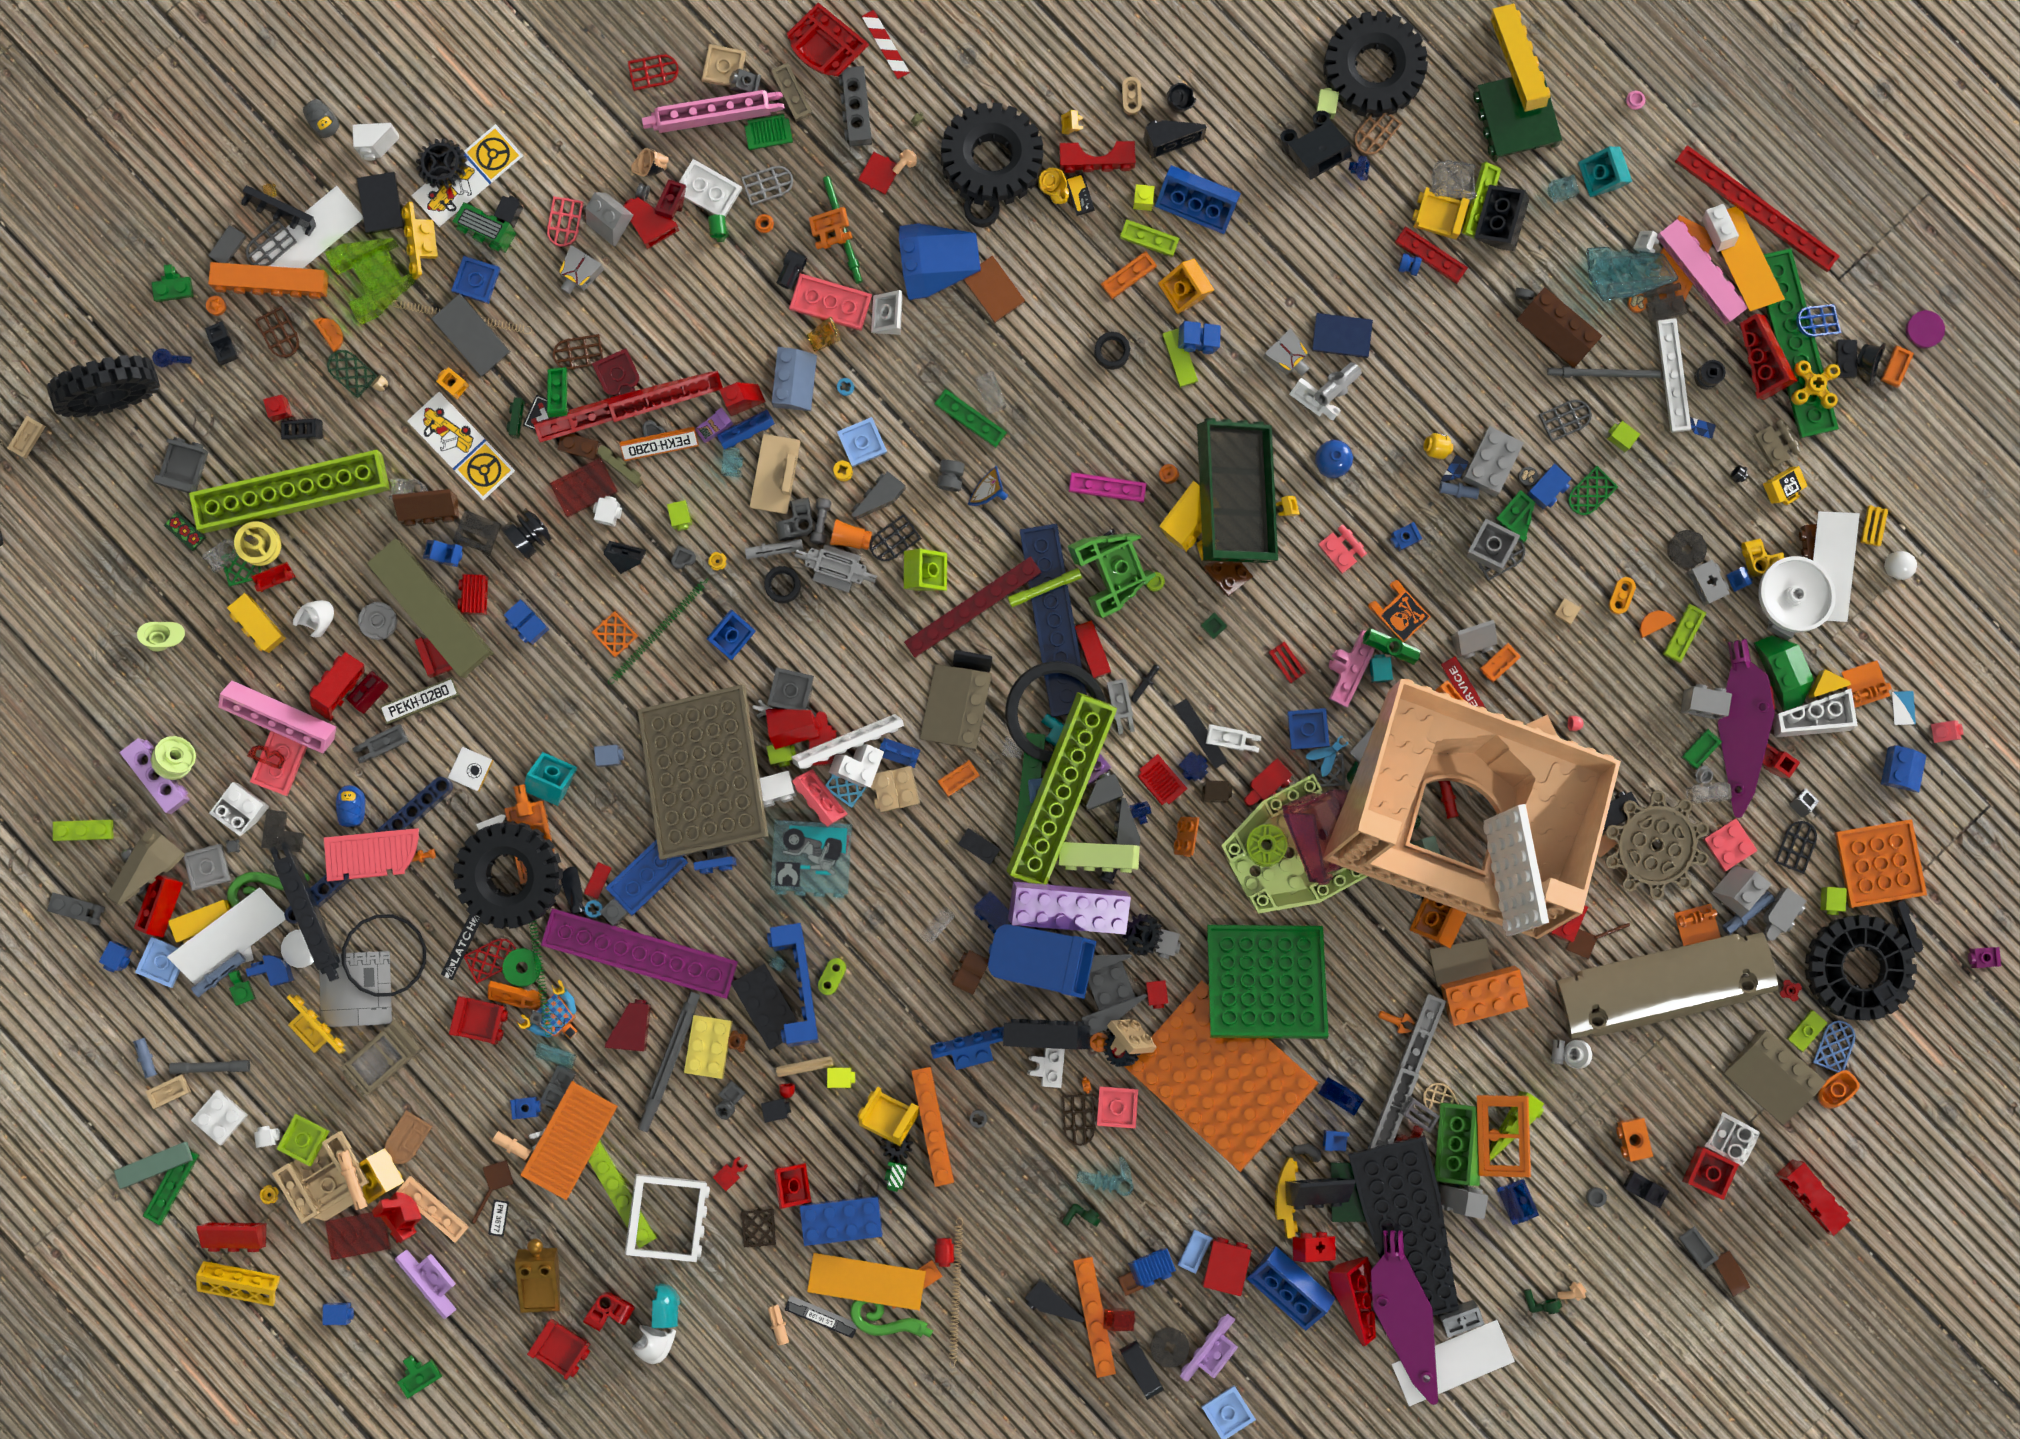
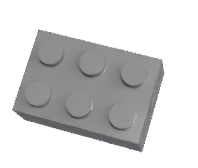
M1489 426L1485 430L1461 481L1496 497L1500 493L1524 442Z

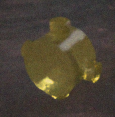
M274 183L262 186L264 194L271 197L277 196Z

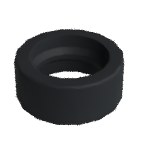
M970 197L968 201L965 199V217L972 225L981 228L988 227L995 223L999 217L1000 205L993 206L992 214L985 219L976 218L971 212V204L974 198Z
M1118 332L1104 333L1095 344L1094 355L1096 361L1105 369L1114 370L1121 368L1129 359L1131 349L1129 341ZM1116 340L1123 346V355L1119 360L1112 362L1102 356L1101 348L1106 341Z
M778 566L772 568L767 573L764 579V588L767 595L773 601L788 603L799 595L801 581L793 569L787 566ZM787 574L793 579L794 587L788 595L780 596L772 590L771 582L776 575Z

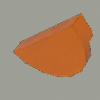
M328 318L313 320L335 353L343 342L341 327L334 320Z
M1657 610L1650 612L1642 619L1639 629L1641 638L1675 622L1676 619L1666 611Z

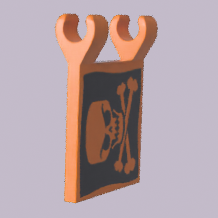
M1395 580L1390 584V587L1399 595L1384 609L1376 601H1372L1368 607L1404 643L1430 618V615L1405 590L1402 584Z

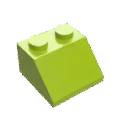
M926 549L904 551L903 589L947 591V553Z

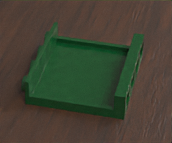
M1512 77L1477 85L1473 92V99L1475 103H1478V117L1483 122V135L1488 140V154L1490 157L1492 156L1493 162H1496L1499 157L1551 145V148L1560 145L1562 137L1551 97L1548 99L1546 107L1525 112Z

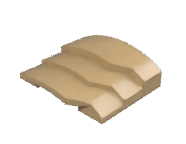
M342 1131L337 1132L322 1142L323 1145L312 1166L295 1160L272 1173L301 1224L312 1218L327 1221L354 1204L344 1175H341L342 1169L336 1154L349 1150L353 1166L357 1168L356 1174L361 1189L369 1183L358 1160L350 1149L352 1147Z

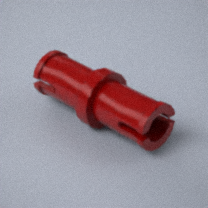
M1438 781L1442 794L1441 802L1444 803L1447 819L1458 817L1459 814L1455 803L1456 795H1453L1450 781Z

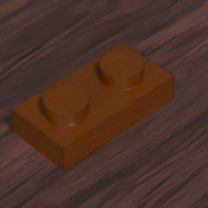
M570 433L561 436L557 450L595 461L600 442Z

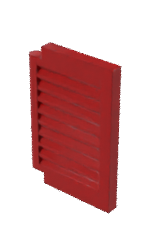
M1159 754L1139 769L1141 773L1137 777L1161 805L1166 802L1169 805L1188 789Z

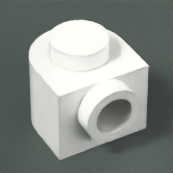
M270 1126L257 1128L258 1132H254L256 1148L279 1144L280 1132L278 1128L270 1129Z

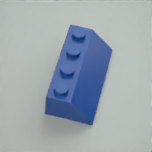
M1171 165L1164 179L1155 207L1225 234L1241 193Z
M1277 1246L1265 1255L1246 1278L1305 1331L1329 1311L1335 1300L1333 1295Z

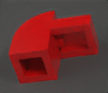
M1767 743L1762 763L1764 769L1778 777L1790 778L1800 764V761L1785 751L1779 752Z
M396 1192L390 1199L387 1198L379 1201L378 1205L372 1210L374 1217L391 1216L396 1230L413 1228L422 1219L416 1202L410 1196L401 1192Z

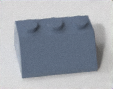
M778 347L772 396L774 408L811 411L817 355L799 349Z

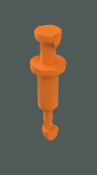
M431 849L425 853L422 850H418V853L414 855L411 862L419 861L423 863L425 858L430 857L435 859V850Z

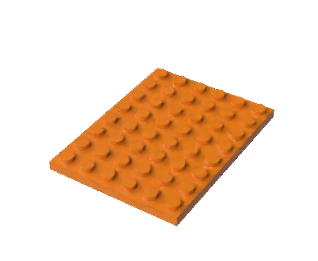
M1202 980L1153 1034L1151 1038L1157 1046L1154 1052L1141 1053L1140 1056H1137L1139 1058L1138 1061H1134L1135 1064L1125 1066L1129 1072L1239 1172L1246 1167L1319 1084L1268 1038H1210L1209 986Z

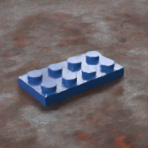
M656 839L606 889L633 916L689 862L683 856L660 860Z

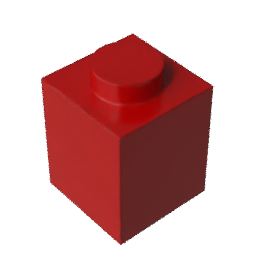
M282 394L263 399L267 416L273 422L292 417L288 399Z
M1166 980L1145 982L1148 1006L1152 1005L1153 1009L1164 1008V1004H1168Z

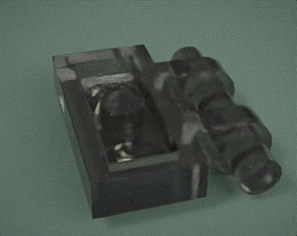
M1671 282L1662 287L1653 286L1643 291L1644 298L1651 297L1652 301L1645 304L1650 323L1688 313L1683 295H1675V291L1681 290L1680 283L1673 284ZM1666 293L1667 298L1660 300L1659 295Z

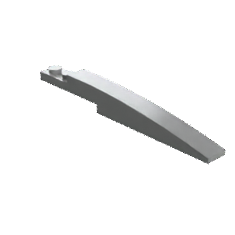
M1427 993L1414 1029H1412L1368 1149L1394 1142L1404 1116L1400 1111L1406 1108L1404 1107L1405 1103H1409L1408 1098L1413 1093L1420 1068L1446 1000Z

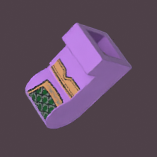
M721 407L707 421L700 424L695 431L702 441L706 443L734 424Z

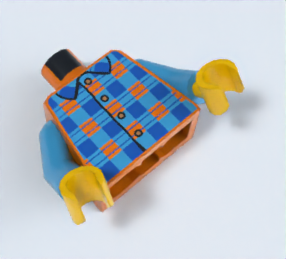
M558 980L559 988H554L551 985L554 994L546 1001L549 1003L542 1005L549 1007H540L536 1011L539 1013H550L544 1016L550 1018L544 1019L545 1021L541 1022L542 1025L538 1026V1024H530L529 1019L525 1015H521L525 1022H516L520 1028H526L536 1035L548 1038L556 1037L563 1032L571 1039L578 1032L570 1024L576 1018L574 997L564 988L561 980Z

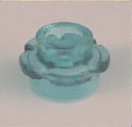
M778 956L775 959L770 958L771 961L768 965L778 972L782 973L787 968L784 965L786 962Z

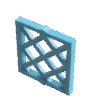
M832 774V777L825 786L833 795L852 808L867 787L859 791L858 785L848 783L847 780H845L846 784L839 785L838 778L840 777ZM832 779L836 780V786H829ZM856 785V792L850 793L849 786ZM839 787H846L847 793L840 794ZM837 788L838 795L831 789ZM857 794V798L854 802H851L850 795ZM848 796V802L841 797Z

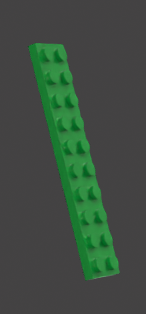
M1792 248L1763 254L1785 300L1765 306L1771 329L1793 372L1795 365L1805 360L1810 363L1814 374L1821 375L1824 370L1815 337H1807L1802 334L1796 322L1798 312L1807 306ZM1804 310L1801 316H1807V310ZM1800 319L1802 326H1809V319ZM1804 329L1806 332L1812 334V329ZM1795 374L1798 381L1788 386L1787 391L1800 439L1837 431L1839 428L1834 409L1822 407L1821 400L1817 395H1810L1808 400L1802 405H1795L1792 402V394L1805 387L1804 378Z

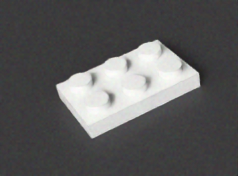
M694 159L679 183L686 184L684 197L686 200L713 215H724L725 217L742 190V186Z

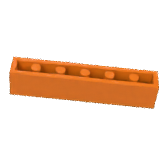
M210 262L208 285L214 291L220 293L232 290L237 294H245L246 291L252 292L255 295L271 293L273 296L281 297L283 294H290L294 298H301L304 295L312 299H320L321 297H327L329 275L325 270Z
M929 1066L912 1070L934 1185L937 1187L954 1183L932 1068Z

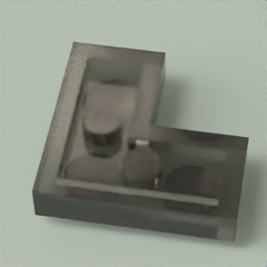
M267 809L261 848L270 849L275 846L277 850H283L281 844L286 841L292 852H302L304 833L285 831L288 812Z

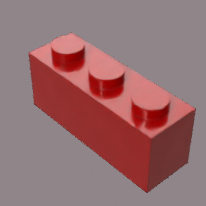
M157 875L155 877L156 881L149 884L134 929L145 934L164 937L183 882L172 877Z

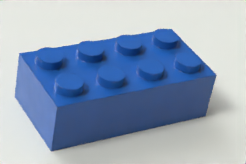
M879 1195L802 1204L800 1206L804 1246L883 1236Z

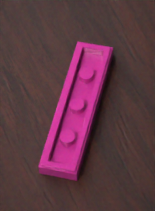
M1071 472L1069 492L1141 503H1144L1146 483L1073 472Z

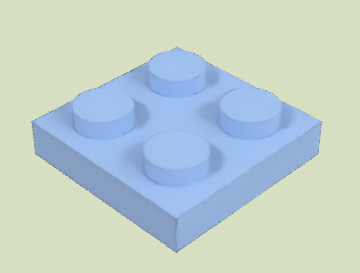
M872 417L837 431L852 467L887 453Z
M151 937L135 973L173 988L180 970L167 956L179 947Z
M1234 1385L1201 1406L1221 1439L1229 1438L1256 1420Z

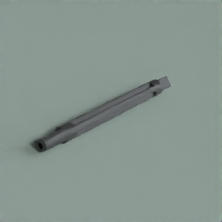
M690 991L686 1002H684L644 1106L645 1109L637 1127L641 1131L648 1133L655 1112L658 1110L696 1011V1005L700 997L698 993Z

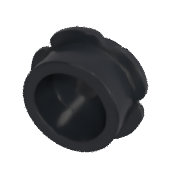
M1738 465L1734 468L1730 477L1734 479L1735 483L1743 482L1748 477V468Z

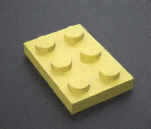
M693 1015L684 1073L723 1079L732 1021Z

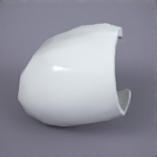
M324 600L308 602L297 611L293 619V625L307 626L315 630L311 637H321L333 620L334 608L330 602Z

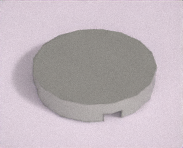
M373 602L366 605L359 614V627L362 633L370 639H387L397 628V615L392 607L385 603Z

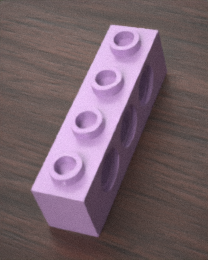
M137 738L119 753L164 812L172 814L190 800L187 796L188 791L182 785L179 786L175 780L165 779L161 776L154 780L153 773L155 770L151 764V755L154 747L148 740ZM147 755L148 762L145 765H143L141 761L142 757ZM170 785L171 792L166 795L164 790L166 786Z

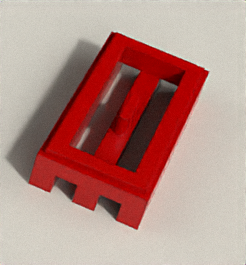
M1285 641L1268 652L1289 684L1306 673ZM1281 648H1283L1286 651L1292 662L1299 670V674L1293 668L1285 654L1282 652ZM1275 652H1278V654L1281 656L1287 667L1294 675L1293 678L1290 677L1282 663L1275 655Z

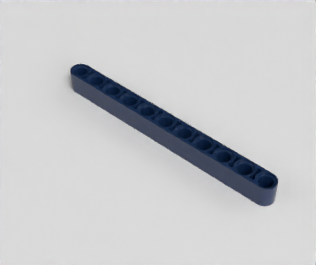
M444 777L434 779L375 832L397 830L395 822L399 819L403 822V826L399 830L410 829L452 792L453 783ZM442 781H445L447 784L444 791H440L438 787ZM427 794L432 796V801L429 804L424 802V797ZM412 807L417 808V814L414 817H411L409 814ZM349 873L344 874V880L327 882L326 874L310 888L318 908L352 880L349 879ZM324 884H327L329 887V891L326 894H323L321 891ZM289 906L284 913L285 919L289 923L298 924L297 920L292 918L293 910Z

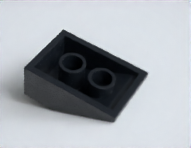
M1155 120L1148 123L1145 127L1143 139L1151 159L1203 140L1207 127L1206 124L1167 120L1158 122Z

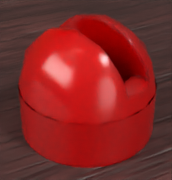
M791 1083L780 1084V1095L783 1098L792 1097L795 1092V1085Z

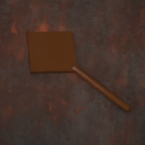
M1630 923L1596 936L1579 929L1574 942H1569L1566 950L1589 959L1597 939L1630 926Z
M507 1160L483 1167L489 1190L472 1223H476L493 1190L514 1184Z

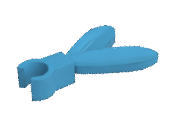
M1343 736L1338 737L1331 747L1315 749L1306 755V759L1312 761L1324 758L1321 766V775L1323 777L1330 773L1336 752L1348 745V742L1345 745L1339 743V739H1342Z

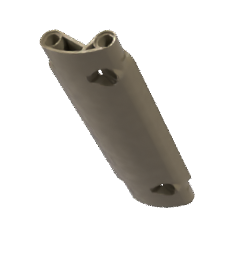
M1763 932L1745 935L1744 937L1740 934H1733L1585 969L1576 973L1575 978L1572 976L1555 981L1556 989L1567 1017L1566 1028L1571 1040L1588 1035H1607L1750 1001L1754 996L1778 991L1773 958ZM1748 973V977L1742 978L1743 974ZM1747 987L1750 989V991L1744 990L1743 988ZM1598 1009L1599 1012L1592 1013V1010ZM1593 1023H1599L1601 1026H1595Z

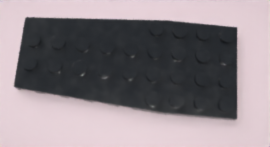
M1425 1135L1349 1153L1362 1210L1379 1259L1384 1255L1383 1231L1388 1230L1390 1247V1232L1395 1230L1397 1247H1399L1398 1231L1402 1230L1404 1254L1433 1309V1316L1458 1310L1459 1305L1440 1192Z

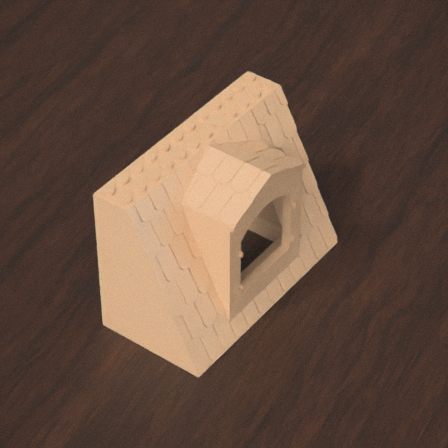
M1400 679L1387 693L1322 860L1503 926V916L1499 909V896L1495 889L1496 881L1491 869L1492 861L1488 849L1481 870L1410 843L1425 786L1432 782L1454 781L1470 786L1489 801L1497 814L1517 805L1526 804L1549 923L1521 933L1539 939L1583 913L1621 761L1614 759L1611 755L1600 754L1593 748L1579 746L1574 741L1560 739L1556 734L1542 732L1540 728L1529 727L1521 721L1507 719L1503 714H1494L1487 711L1484 707H1475L1465 700L1454 699L1447 693H1438L1428 686L1414 684L1410 679Z

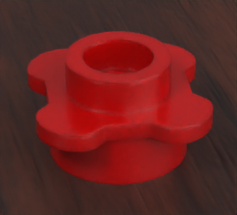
M1784 980L1780 996L1782 998H1790L1794 1002L1799 999L1798 993L1802 989L1801 984Z

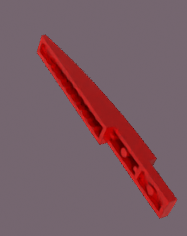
M717 370L587 404L569 410L570 412L567 413V416L552 417L533 424L539 443L609 421L617 422L722 389L723 386Z

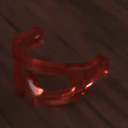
M253 746L247 757L280 770L285 762V758L280 752L274 750L270 753L267 746ZM256 751H265L267 759L276 755L280 761L276 765L256 757Z

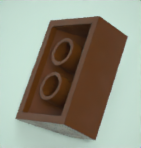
M450 489L392 495L398 521L404 524V526H415L418 522L434 524L438 520L448 523L454 522V519L459 518L458 498Z

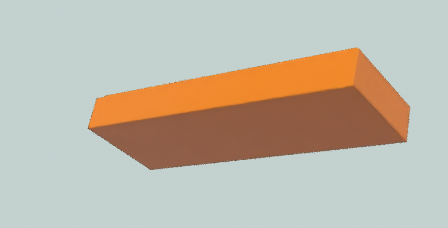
M1145 251L1102 282L1101 287L1113 300L1154 270L1157 264Z

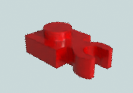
M740 1156L734 1159L732 1167L727 1163L712 1177L725 1191L741 1178L737 1173L744 1171L748 1167V1164H745L743 1167L737 1165V1162L741 1159Z

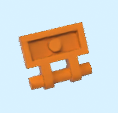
M844 207L809 218L812 235L814 237L820 236L821 241L815 243L817 249L831 248V245L846 243V240L852 239L850 231L843 232V228L849 226ZM835 231L836 236L829 238L828 233Z

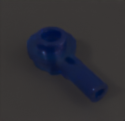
M163 348L156 350L152 356L154 364L161 368L172 365V363H192L191 356L172 355L167 349Z

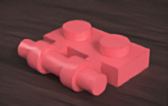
M1341 525L1338 528L1342 534L1339 538L1333 532L1321 541L1318 546L1338 571L1343 574L1357 562L1353 557L1354 554L1358 553L1363 558L1367 552L1363 549L1362 543H1358L1353 537V532L1344 525ZM1344 540H1347L1353 547L1350 551L1343 545L1342 542Z

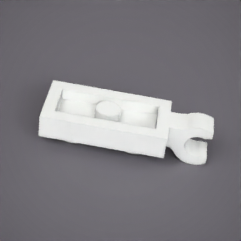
M1301 378L1289 395L1319 417L1324 413L1329 419L1334 420L1341 410L1334 405H1329V403L1326 406L1320 405L1314 397L1318 390Z

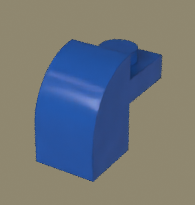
M427 540L423 559L458 567V563L463 555V546Z
M262 956L264 964L263 961L252 963L251 968L246 969L247 977L267 973L270 986H278L294 981L290 965L279 956Z

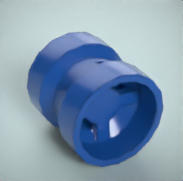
M1403 253L1398 271L1403 273L1410 272L1411 275L1417 276L1422 258L1417 256L1413 258L1409 254Z

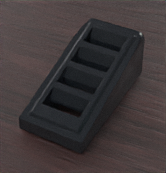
M312 418L281 421V440L323 438L322 420ZM289 425H292V435H289ZM297 425H299V434H297ZM305 425H307V434H305Z

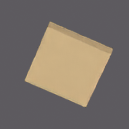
M709 44L701 79L702 82L730 87L729 79L732 72L738 69L743 70L746 51Z

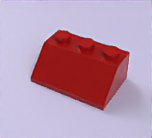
M208 1222L198 1225L196 1229L201 1248H208V1252H219L220 1248H228V1252H239L240 1249H247V1252H259V1249L266 1247L267 1223Z

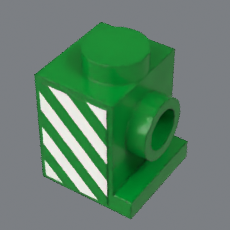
M889 1161L888 1166H891V1170L887 1169L884 1179L888 1181L886 1189L898 1192V1189H903L908 1165Z

